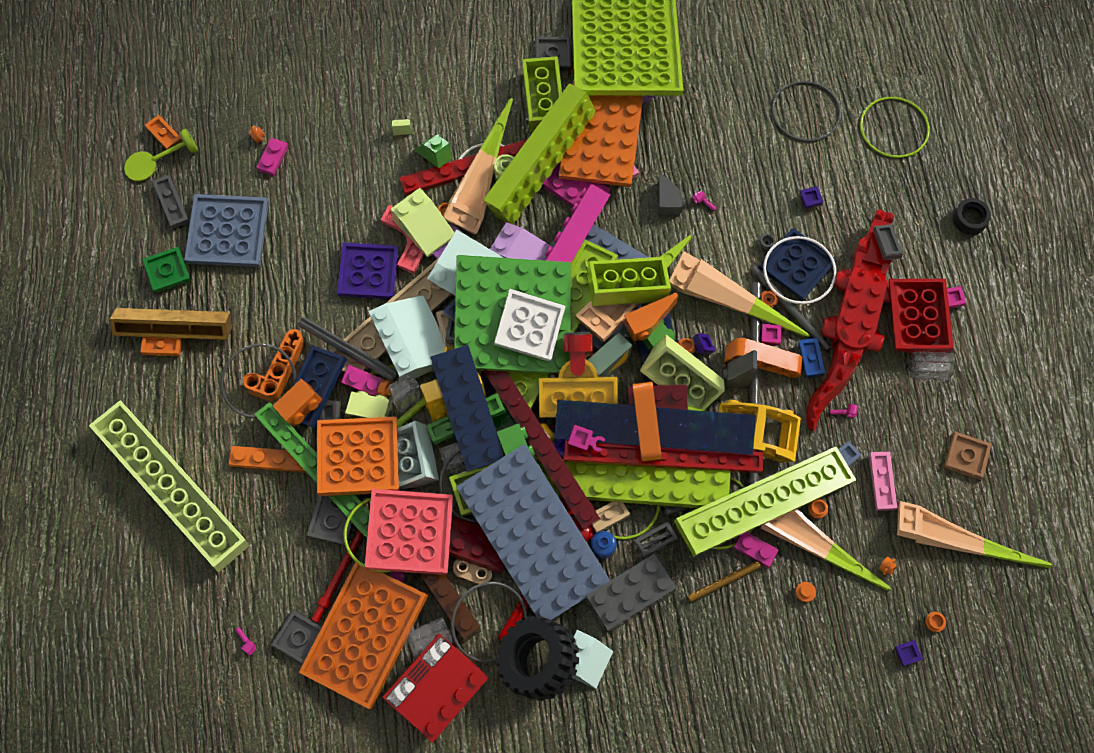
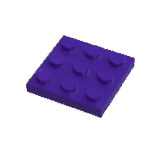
M343 242L337 295L341 297L391 299L394 297L399 246Z

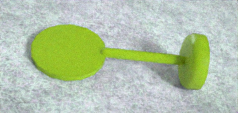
M184 129L180 133L183 142L154 157L150 153L142 151L132 154L125 162V174L129 179L141 182L153 175L156 170V160L184 146L191 153L197 152L198 148L188 130Z

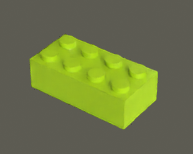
M558 56L522 59L529 132H534L562 94Z
M665 257L589 261L587 279L592 306L655 302L670 294L671 285Z

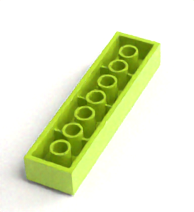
M570 83L485 196L483 201L495 217L513 225L519 219L524 208L530 204L536 192L541 189L544 181L552 174L555 166L561 162L563 155L572 147L577 136L583 132L584 127L594 117L596 112L587 92Z

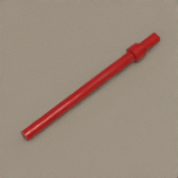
M357 530L349 546L353 555L363 538L359 530ZM346 551L323 597H320L317 602L318 607L311 618L315 623H319L325 609L328 610L331 604L330 600L352 559L348 551Z

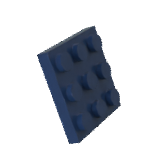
M792 228L783 239L805 236L795 228ZM793 239L779 244L772 250L767 259L766 273L803 301L833 265L828 254L815 243L803 239ZM764 260L762 261V263H761V264L759 265V267H758V268H759L760 270H762V271H763Z

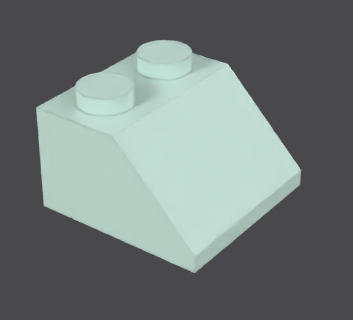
M577 630L574 635L575 643L573 644L578 646L579 653H576V656L579 657V664H576L575 669L577 673L572 678L596 689L613 651L596 638Z

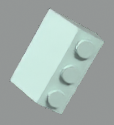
M413 421L397 428L399 489L421 487L438 481L439 477L431 437L426 424Z

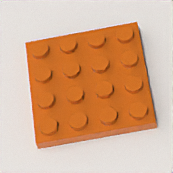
M397 417L317 420L318 496L372 494V489L399 491Z

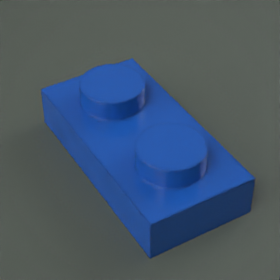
M818 338L799 340L798 347L800 355L803 357L802 365L805 378L824 376L825 369Z

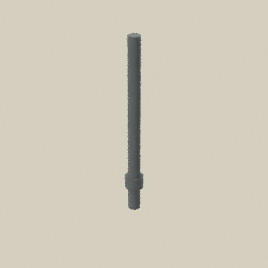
M754 265L750 271L759 279V283L770 291L771 289L765 280L764 274ZM767 275L768 280H769L770 284L772 285V287H773L780 295L784 296V295L774 286V284L771 282V281H772L771 278ZM776 295L778 301L813 338H818L819 345L827 351L831 347L830 344L790 302Z

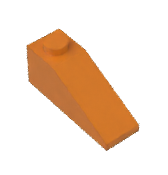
M677 293L624 315L623 323L633 342L645 340L650 336L676 305Z

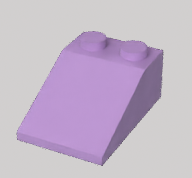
M506 222L490 250L504 258L546 261L548 257L545 254L551 245L527 230Z

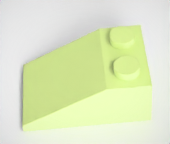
M420 188L391 208L392 220L426 257H429L449 242L455 233L432 200Z

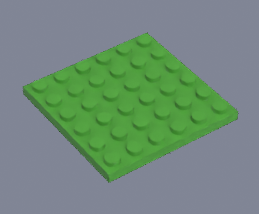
M457 255L454 349L469 345L476 370L559 374L562 366L570 360V352L563 351V335L566 332H571V262ZM509 289L565 306L550 362L494 345Z

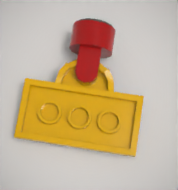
M566 332L563 335V351L570 352V360L562 366L559 378H539L540 417H618V378L598 377L596 368L585 359V352L593 351L592 334L590 332Z

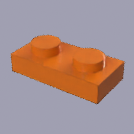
M157 115L145 124L146 129L166 150L183 142L181 137L160 115Z
M142 337L140 353L142 355L180 356L183 338Z

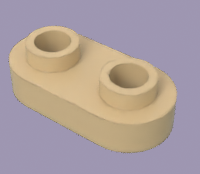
M459 559L453 564L455 576L478 585L490 582L492 579L491 570ZM464 564L467 566V568L465 570H460L459 566ZM484 571L486 574L484 577H479L478 573Z

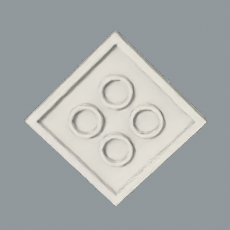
M509 289L494 345L550 362L565 306Z

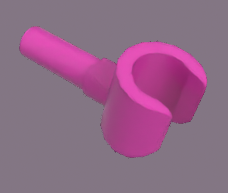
M703 191L697 192L692 197L696 204L703 202L711 210L715 211L717 209L706 199Z
M848 404L847 410H830V415L843 414L854 418L857 415L858 406Z
M237 628V634L245 643L241 649L248 655H251L255 651L256 645L245 636L240 628Z

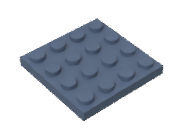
M194 194L184 259L185 263L260 267L269 204L268 198Z

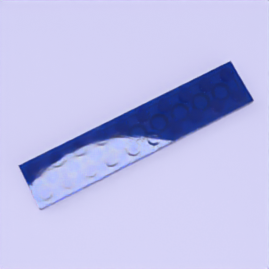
M557 400L554 439L569 440L573 425H577L593 431L592 437L601 436L605 438V441L597 440L596 442L640 446L634 405ZM656 407L661 448L753 455L756 415Z

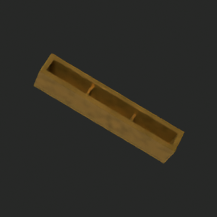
M116 308L110 318L112 336L227 340L232 329L231 313L220 311Z

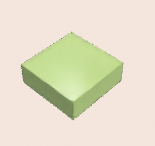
M393 120V135L411 134L410 120Z

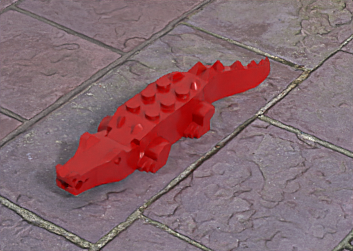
M876 211L868 233L859 240L854 250L851 270L842 269L836 272L834 286L842 290L843 293L837 316H829L828 319L824 318L820 332L823 336L831 339L833 356L825 379L814 391L807 406V427L812 431L816 430L818 420L825 407L843 391L850 381L861 356L866 350L880 351L883 346L885 336L880 334V331L876 328L883 302H891L886 273L892 259L883 260L872 230L874 226L892 224L895 215L890 212Z

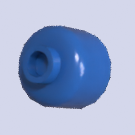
M607 531L597 532L591 539L590 549L596 558L608 559L613 556L616 550V539Z

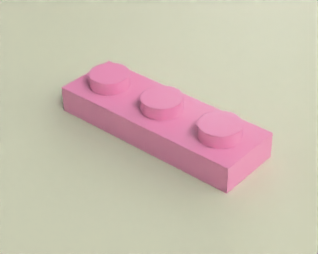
M870 452L869 460L876 511L896 510L897 502L890 452Z

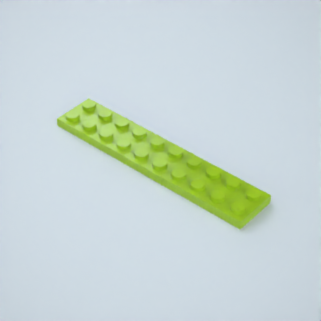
M587 240L583 241L571 262V332H576L581 324L575 319V315L591 302L587 279L589 261L618 259L617 254ZM507 372L530 409H532L539 397V378H550L551 374Z
M834 447L676 518L674 522L693 557L852 484L856 479L837 447Z
M534 457L558 498H563L539 458ZM565 462L588 500L700 508L729 495L731 471L697 470Z

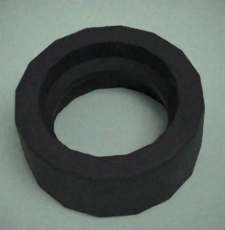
M975 198L962 201L953 214L955 226L959 231L969 235L981 233L991 220L989 207L985 202ZM964 209L977 211L982 217V222L977 225L968 223L963 218L962 211Z

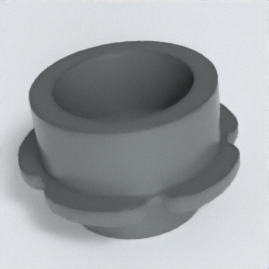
M764 234L758 239L759 248L765 251H769L776 244L775 238L771 234Z

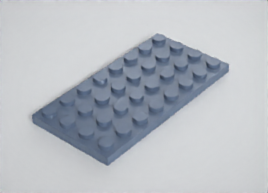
M525 444L456 486L536 617L540 616L552 620L587 598V594L610 581Z

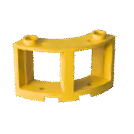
M728 400V402L719 404L713 447L718 450L763 452V457L778 463L795 462L801 418L793 414L794 412L791 410ZM734 414L755 415L751 441L730 439ZM766 417L782 423L779 447L762 443Z

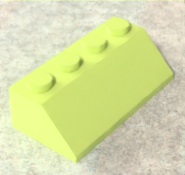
M665 335L653 347L640 369L644 375L657 385H687V406L705 410L725 391L724 379L668 335Z

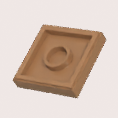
M954 431L943 468L982 480L992 444Z

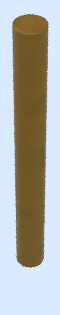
M755 561L687 595V598L691 603L761 568V565L758 561Z

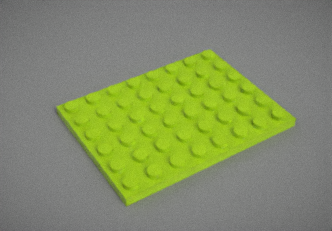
M572 0L574 86L587 92L588 95L683 96L676 0Z

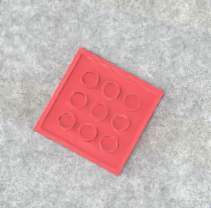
M372 489L365 569L447 575L453 495Z

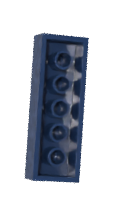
M469 345L428 357L465 471L494 463L503 458L504 454Z

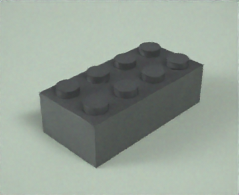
M653 554L587 594L585 601L607 635L675 593L677 587L656 555Z

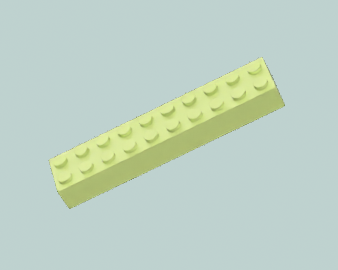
M121 400L89 425L218 573L250 546Z

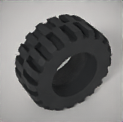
M531 616L526 617L525 621H517L515 623L516 626H511L507 630L508 634L506 636L503 635L501 647H498L497 650L499 658H496V665L500 666V669H498L499 677L503 678V684L509 687L510 691L515 694L537 701L553 699L555 694H562L565 691L564 687H569L572 683V676H576L577 670L575 667L576 664H579V657L576 656V653H579L578 646L573 644L575 643V638L569 634L568 629L544 617ZM545 640L549 648L547 664L539 674L530 677L527 670L528 654L537 643Z

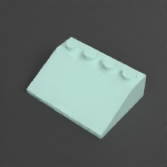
M456 230L427 279L455 295L457 255L504 257Z
M423 295L386 303L369 311L371 320L402 384L432 371L428 357L443 353L445 345L440 328Z

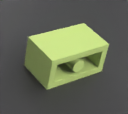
M363 391L351 392L345 414L347 419L388 417L391 405L390 401L381 395L374 397Z

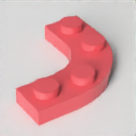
M388 205L380 220L381 223L398 230L407 239L406 248L397 263V267L415 274L424 257V253L392 220L391 208L393 207Z

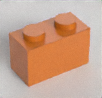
M300 379L273 407L285 421L295 427L304 420L307 414L318 407L322 399L308 383Z

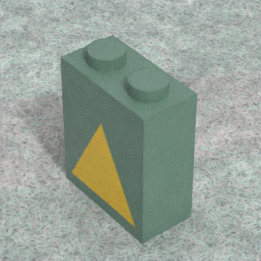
M617 333L591 356L588 361L596 368L598 377H611L630 360L632 345L620 333Z

